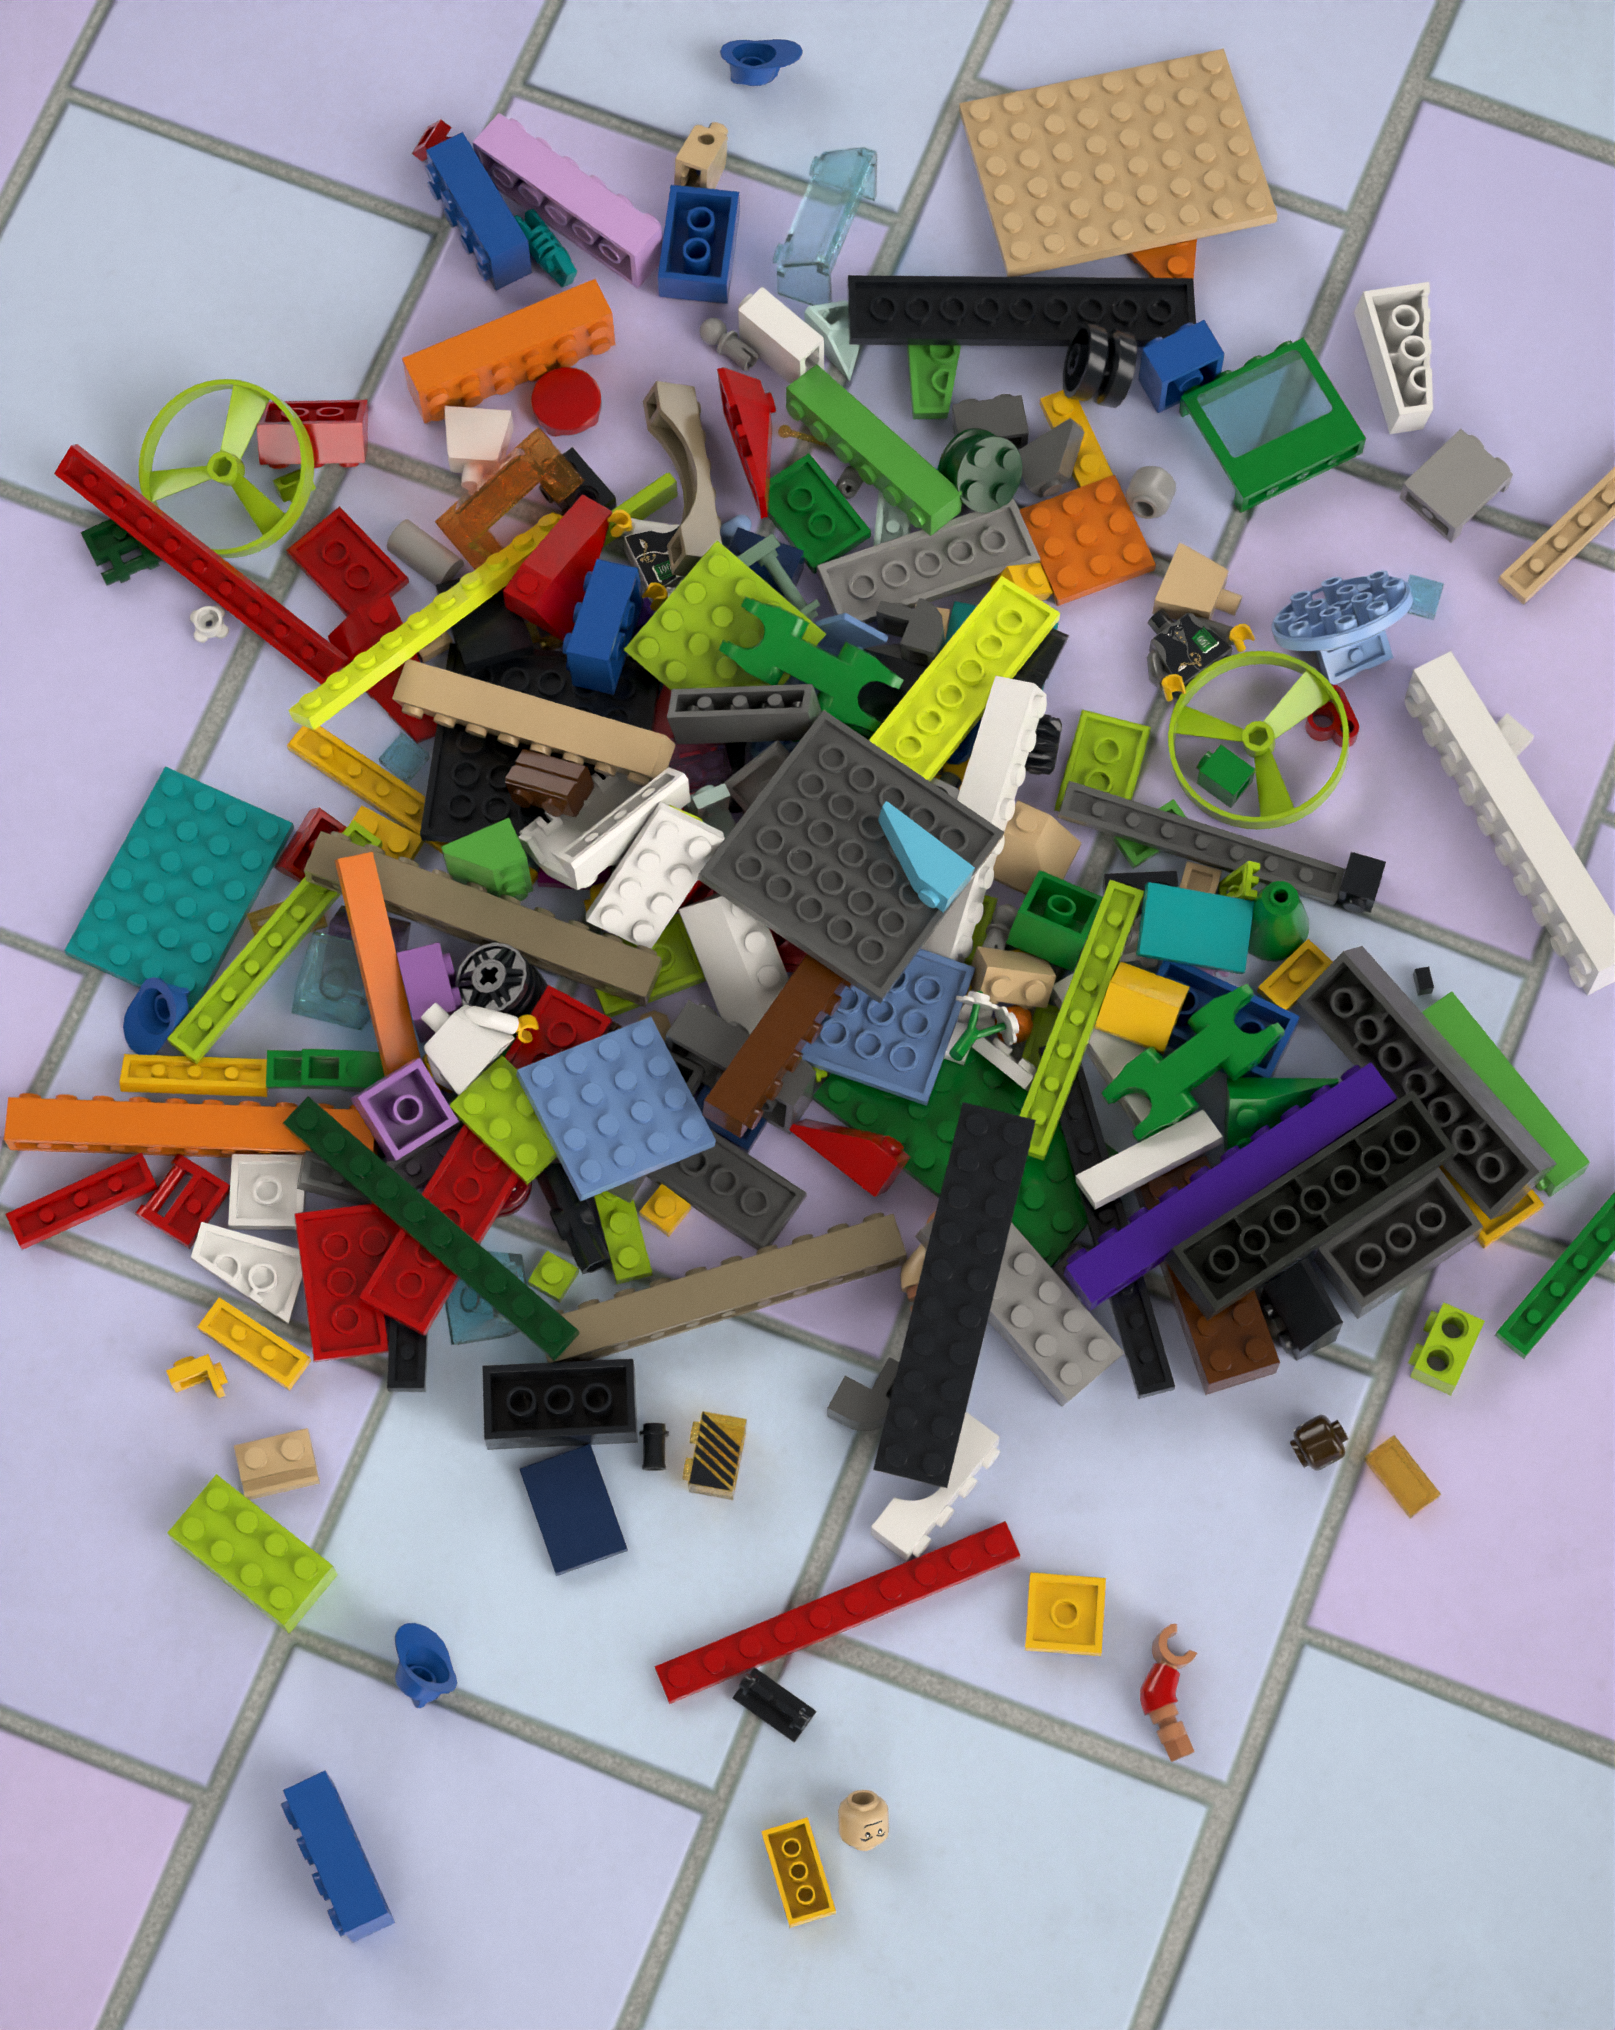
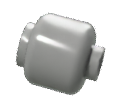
M1142 467L1135 472L1126 491V502L1132 512L1141 518L1152 519L1160 517L1170 507L1176 492V483L1173 477L1161 467Z

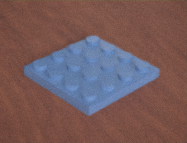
M920 949L881 1004L857 987L853 986L850 989L846 986L840 994L842 1001L833 1016L826 1014L820 1023L823 1025V1028L816 1041L812 1045L807 1042L801 1050V1053H803L802 1059L813 1067L927 1106L963 1006L962 1002L955 1000L956 996L963 997L967 995L976 967Z
M652 1017L640 1020L517 1069L516 1076L580 1201L715 1146L716 1139L705 1118L702 1116Z

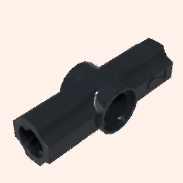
M553 1163L547 1166L535 1179L551 1209L549 1213L563 1241L566 1240L582 1275L602 1269L607 1263L611 1262V1258L595 1227L597 1224L586 1199L579 1200L561 1163Z

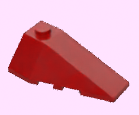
M725 367L718 368L717 374L723 415L761 519L768 517L772 447L771 414L776 412L774 399L771 392H764L759 379Z
M582 494L525 559L503 590L506 608L564 641L568 632L572 633L575 625L573 622L575 606L577 602H583L586 593L583 591L585 576L588 571L593 572L596 560L600 558V554L603 551L610 525L607 519L612 515V511Z
M388 594L356 608L328 635V640L333 646L349 657L344 666L345 668L353 662L358 654L369 650L380 641L382 636L393 632L403 622ZM417 654L409 658L410 660L420 662ZM404 662L368 689L366 693L372 699L374 698L388 712L391 719L418 744L435 737L437 723L433 721L434 717L423 714L422 719L403 713V707L392 699L405 665Z

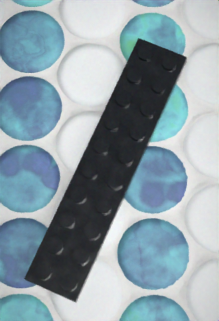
M848 275L849 345L1069 346L1078 326L1083 322L1101 325L1105 328L1106 333L1112 329L1131 332L1135 335L1137 347H1145L1151 340L1158 337L1164 339L1174 334L1181 326L1187 323L1196 324L1193 278Z
M965 1102L962 1103L873 1467L875 1471L943 1488L948 1487L1036 1120Z

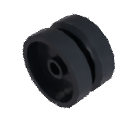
M1088 322L1080 324L1072 336L1064 361L1063 390L1065 396L1084 402L1093 397L1094 402L1098 405L1110 408L1120 406L1128 393L1135 371L1137 359L1135 335L1118 329H1112L1106 333L1105 328L1101 325Z

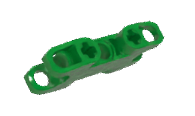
M745 596L741 607L762 621L765 630L763 638L757 645L748 648L722 640L718 650L739 664L745 672L770 685H778L784 672L807 684H813L814 688L820 690L817 694V699L821 711H826L842 723L857 725L876 732L881 723L859 707L857 698L859 690L865 684L872 681H879L899 689L904 679L889 670L875 656L848 642L844 643L836 657L802 639L810 624L808 621L780 606L769 605Z
M1248 984L1214 998L1194 1013L1187 1021V1024L1196 1035L1163 1059L1154 1047L1148 1048L1127 1063L1118 1076L1101 1092L1103 1099L1108 1105L1117 1102L1128 1094L1135 1093L1145 1096L1150 1101L1152 1108L1149 1115L1132 1131V1136L1138 1143L1190 1116L1199 1107L1198 1102L1190 1092L1223 1068L1232 1081L1237 1080L1257 1066L1269 1050L1285 1035L1284 1029L1278 1022L1256 1034L1242 1032L1234 1022L1236 1014L1254 997L1253 990Z

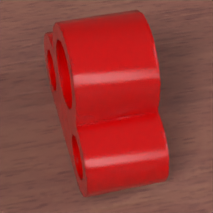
M1331 684L1343 703L1348 728L1352 731L1349 733L1350 747L1356 742L1359 723L1343 689L1338 685ZM1327 702L1307 717L1306 732L1316 741L1332 739L1336 745L1342 747L1343 732L1340 729L1343 728L1334 704ZM1320 715L1326 716L1331 720L1332 724L1324 728L1319 727L1314 723L1313 718Z

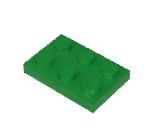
M810 453L770 478L768 517L792 547L804 551V563L813 574L817 573V565L840 558L871 537L869 527Z

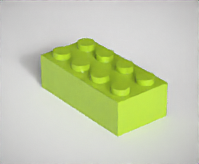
M217 1474L167 1532L177 1546L289 1634L338 1575L332 1564Z

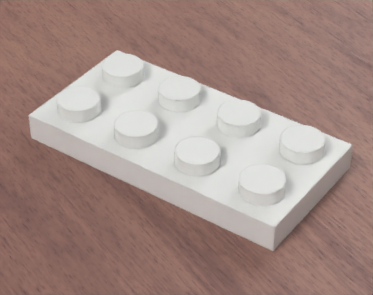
M659 802L587 911L586 922L636 945L652 948L698 880L700 871L724 841V833Z

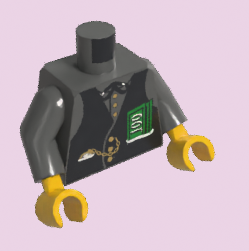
M1162 609L1156 612L1147 622L1157 634L1150 641L1149 654L1146 657L1149 681L1164 692L1166 701L1173 700L1172 694L1178 700L1181 693L1186 694V686L1196 675L1213 663L1231 656L1233 649L1231 645H1235L1237 651L1243 652L1246 650L1243 641L1246 639L1254 641L1255 637L1247 624H1239L1232 627L1204 617L1197 618L1193 613H1187L1174 622Z

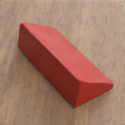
M320 807L311 809L274 868L290 878L301 882L305 877L304 868L320 831L331 835L333 831L343 833L347 827Z

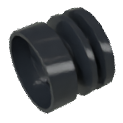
M495 942L482 945L468 954L459 966L455 980L463 1005L487 1008L516 1016L517 1018L532 1013L548 986L542 974L518 950L508 944Z

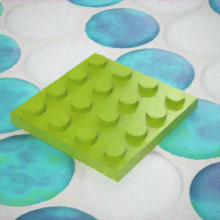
M716 540L625 647L624 651L671 691L672 689L771 686L745 672L739 664L718 650L722 640L730 641L744 648L753 647L762 640L765 632L762 621L741 607L745 596L762 603L780 606L808 621L810 624L802 639L815 646L824 638L826 633ZM784 672L778 685H783L791 675Z

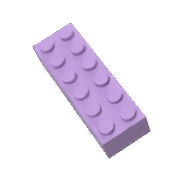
M498 113L473 141L474 151L497 190L525 210L534 209L545 224L637 289L658 267L662 250V231L658 220L649 213L642 214L635 209L631 201L624 195H615L595 175L588 176L571 158L558 155L544 139L540 137L534 138L528 134L517 120L513 118L507 119Z

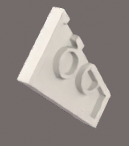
M201 1222L191 1260L289 1325L302 1281L299 1249Z

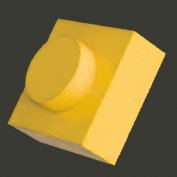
M661 1184L639 1211V1214L669 1237L692 1208L688 1202L664 1184Z

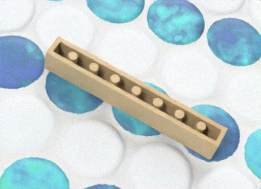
M410 659L405 662L392 697L394 701L403 707L402 712L409 716L422 719L423 714L434 717L433 721L448 728H454L456 723L466 726V732L478 737L486 738L487 733L498 736L497 741L517 748L519 743L529 745L530 751L548 756L551 755V752L563 756L562 760L583 765L584 762L595 765L594 770L611 777H615L616 772L628 775V781L641 786L647 785L668 768L676 745L666 735Z

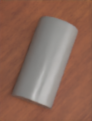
M408 519L402 521L388 539V551L434 585L451 581L464 566V561Z

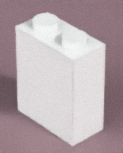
M763 287L754 295L752 293L748 294L741 301L738 307L739 339L759 354V358L788 383L794 382L816 364L824 370V337Z

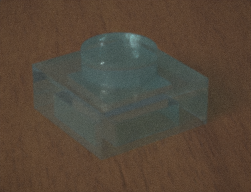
M1410 574L1407 583L1413 596V603L1407 613L1434 620L1444 583Z
M401 732L379 757V762L408 784L427 763L430 755L429 752Z

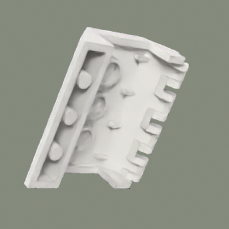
M668 767L645 786L628 781V775L616 772L615 777L603 774L606 777L605 780H602L598 774L594 773L591 775L594 789L587 801L584 800V806L577 817L564 814L560 817H555L545 811L546 817L551 822L547 824L539 816L519 832V841L523 849L548 876L576 890L586 888L597 880L598 874L604 869L621 861L659 802L679 809L690 802L688 778L684 773Z

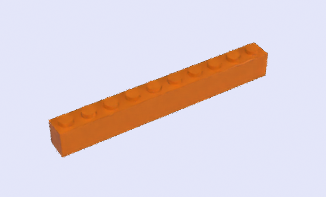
M22 1093L19 1095V1098L8 1097L4 1140L10 1150L131 1155L142 1153L143 1155L176 1156L178 1153L188 1157L232 1158V1154L304 1155L306 1150L313 1152L283 1125V1122L298 1107L297 1104L290 1102H279L273 1107L261 1106L260 1103L255 1101H241L239 1105H224V1102L213 1099L204 1100L202 1104H188L186 1100L179 1098L166 1099L165 1103L151 1102L150 1099L144 1097L129 1098V1101H115L114 1098L109 1096H94L92 1100H78L76 1096L68 1094L57 1095L56 1099H44L40 1095L33 1093ZM317 1103L377 1155L378 1143L354 1105L349 1106V1109H334L333 1105Z

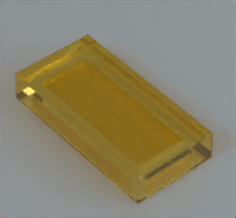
M1395 1435L1371 1451L1363 1459L1410 1519L1441 1496V1493Z

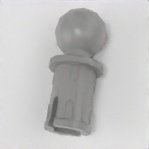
M709 318L700 326L699 332L702 340L709 345L718 344L717 353L720 355L725 354L744 371H748L750 367L752 368L755 365L759 354L738 338V333L734 330L727 333L726 325L718 318Z
M1005 904L995 909L992 916L993 924H989L985 930L987 937L982 947L1005 949L1006 941L1018 912L1014 906Z

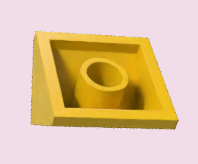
M1120 962L1109 983L1095 1029L1145 1048L1154 1047L1159 1053L1164 1054L1190 987Z

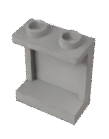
M1460 429L1403 483L1399 498L1452 543L1461 534L1465 523L1499 491L1504 492L1509 488L1513 473L1510 472V468L1502 459L1494 458L1488 453L1477 437L1468 435Z

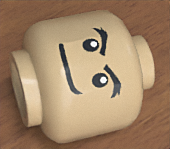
M857 1790L848 1795L840 1803L838 1809L839 1834L842 1841L860 1851H868L881 1844L888 1837L889 1811L885 1800L869 1790Z

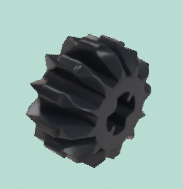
M1047 714L1039 718L1035 731L1036 743L1034 749L1029 752L1025 764V769L1030 774L1050 775L1054 771L1062 731V723L1059 718L1051 717V715Z

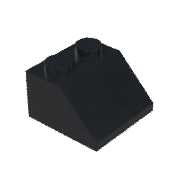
M1307 1257L1298 1261L1263 1287L1260 1296L1262 1300L1259 1301L1261 1310L1268 1321L1274 1320L1280 1331L1277 1333V1337L1286 1353L1292 1352L1296 1361L1336 1341L1343 1321Z

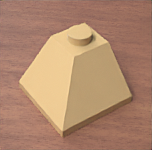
M1017 800L1013 817L1007 822L1004 831L1005 842L1003 850L996 857L993 867V880L1027 895L1039 870L1064 880L1081 846V842L1050 814Z

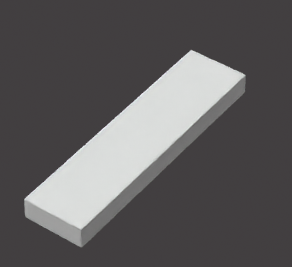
M1203 1109L1077 1174L1076 1183L1094 1209H1097L1223 1143V1136Z

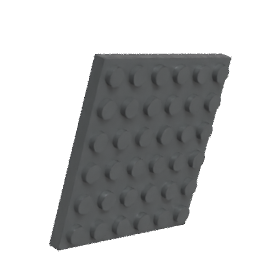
M823 710L700 871L698 880L881 1004L964 891L963 889L944 913L936 907H928L919 899L918 893L913 890L878 821L882 806L886 801L975 867L970 881L1003 838L1005 832Z

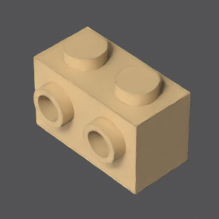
M977 946L971 965L976 967L971 981L974 992L980 990L983 994L990 996L989 1002L992 1004L1005 1002L1019 1005L1024 1009H1032L1033 1006L1047 1008L1056 979V974L1048 961L1028 953Z

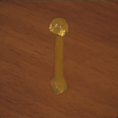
M782 425L778 429V434L782 438L793 437L831 448L825 442H819L812 435L791 430L788 425Z

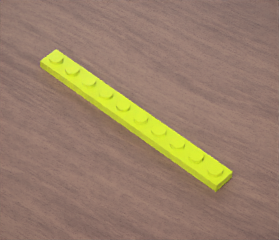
M552 512L541 517L536 525L525 533L516 536L512 543L500 552L489 556L484 564L473 572L465 574L460 579V582L446 592L437 595L433 602L421 611L410 615L405 623L393 632L382 636L377 644L366 652L358 654L353 662L341 671L330 675L326 682L317 689L303 695L298 703L288 709L292 720L315 730L504 588L525 559L563 516Z

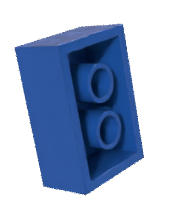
M678 185L670 186L658 271L659 297L728 304L740 217V195L738 191Z
M597 559L593 572L588 571L585 576L583 591L586 593L583 602H577L573 614L575 625L572 633L568 632L565 636L563 654L567 655L566 670L570 671L574 686L614 695L627 656V652L624 649L633 638L644 605V599L642 597L643 593L638 568Z

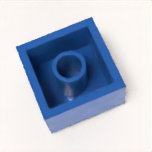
M1205 320L1196 324L1187 323L1181 326L1174 334L1164 339L1162 337L1155 338L1142 348L1138 381L1157 413H1160L1180 404L1181 396L1189 388L1195 385H1201L1202 387L1212 382L1222 371L1225 353Z

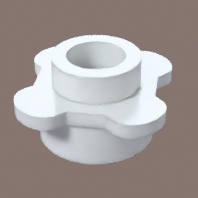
M205 606L191 613L190 620L195 625L194 638L196 641L204 643L209 638L218 637L222 639L227 636L229 629L224 624L223 617L225 611L221 606ZM212 622L213 624L212 626L208 627L206 626V623Z

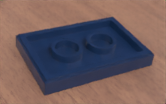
M591 1444L519 1469L556 1576L628 1551Z

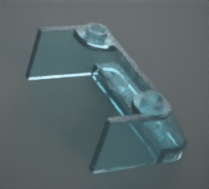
M866 147L824 151L820 157H814L809 171V176H812L805 195L785 243H779L774 253L773 263L777 264L778 295L811 306L832 303V271L861 200L866 198L875 201L877 196V151Z

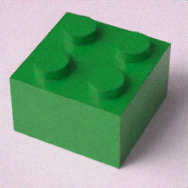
M1039 870L1017 912L1006 943L1073 972L1080 959L1103 897Z

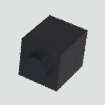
M1351 852L1336 903L1343 905L1350 912L1363 913L1365 911L1371 913L1386 861Z

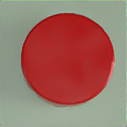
M561 367L551 370L537 381L531 396L534 416L550 436L578 434L598 423L602 407L601 392L594 378L583 370L572 367Z

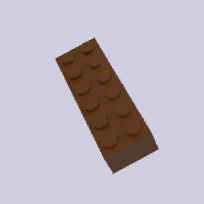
M1207 1156L1190 1160L1134 1189L1140 1209L1147 1207L1148 1210H1151L1160 1204L1159 1197L1169 1189L1177 1186L1181 1190L1190 1184V1176L1204 1166L1211 1170ZM1164 1261L1160 1264L1205 1395L1277 1372L1280 1360L1255 1290L1207 1321L1167 1262Z

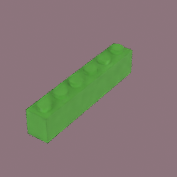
M816 364L786 387V409L789 415L796 421H802L819 442H825L829 445L841 462L849 463L854 467L861 479L866 484L875 486L891 506H897L902 510L913 526L922 528L931 536L961 512L962 502L960 495H962V492H958L954 484L819 365Z
M1451 991L1422 1012L1424 1016L1557 1163L1535 1187L1539 1191L1544 1190L1551 1197L1585 1173L1590 1161L1456 995Z

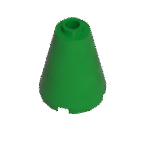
M1275 881L1259 891L1257 898L1253 900L1254 908L1248 947L1249 954L1261 960L1273 962L1281 961L1291 956L1307 940L1309 933V919L1297 890L1288 882Z

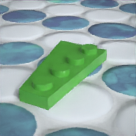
M906 345L913 420L947 419L961 345Z

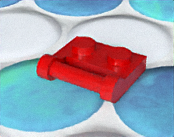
M177 1153L171 1161L173 1166L146 1205L141 1204L135 1215L143 1222L157 1228L188 1249H191L196 1241L201 1222L209 1223L230 1193V1185ZM185 1174L191 1176L192 1178L164 1217L159 1215V1210Z

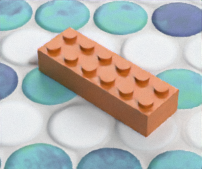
M592 279L403 357L402 362L407 387L424 424L430 421L444 420L445 406L472 408L495 394L503 395L512 391L519 384L527 381H538L551 370L560 367H571L580 359L589 355L605 353L611 346L616 345L613 314L596 279Z

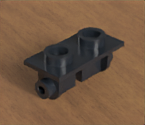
M755 1667L750 1674L747 1673L741 1680L740 1688L732 1698L794 1743L817 1712Z

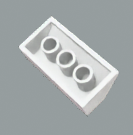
M716 893L678 910L720 1017L729 1023L734 1021L741 1024L751 1034L789 978L769 927L719 893Z

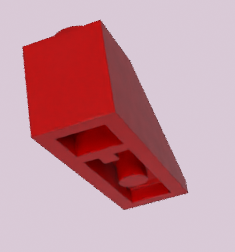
M810 1119L796 1122L789 1129L874 1197L888 1191L911 1158L903 1151L904 1147L899 1141L882 1134Z

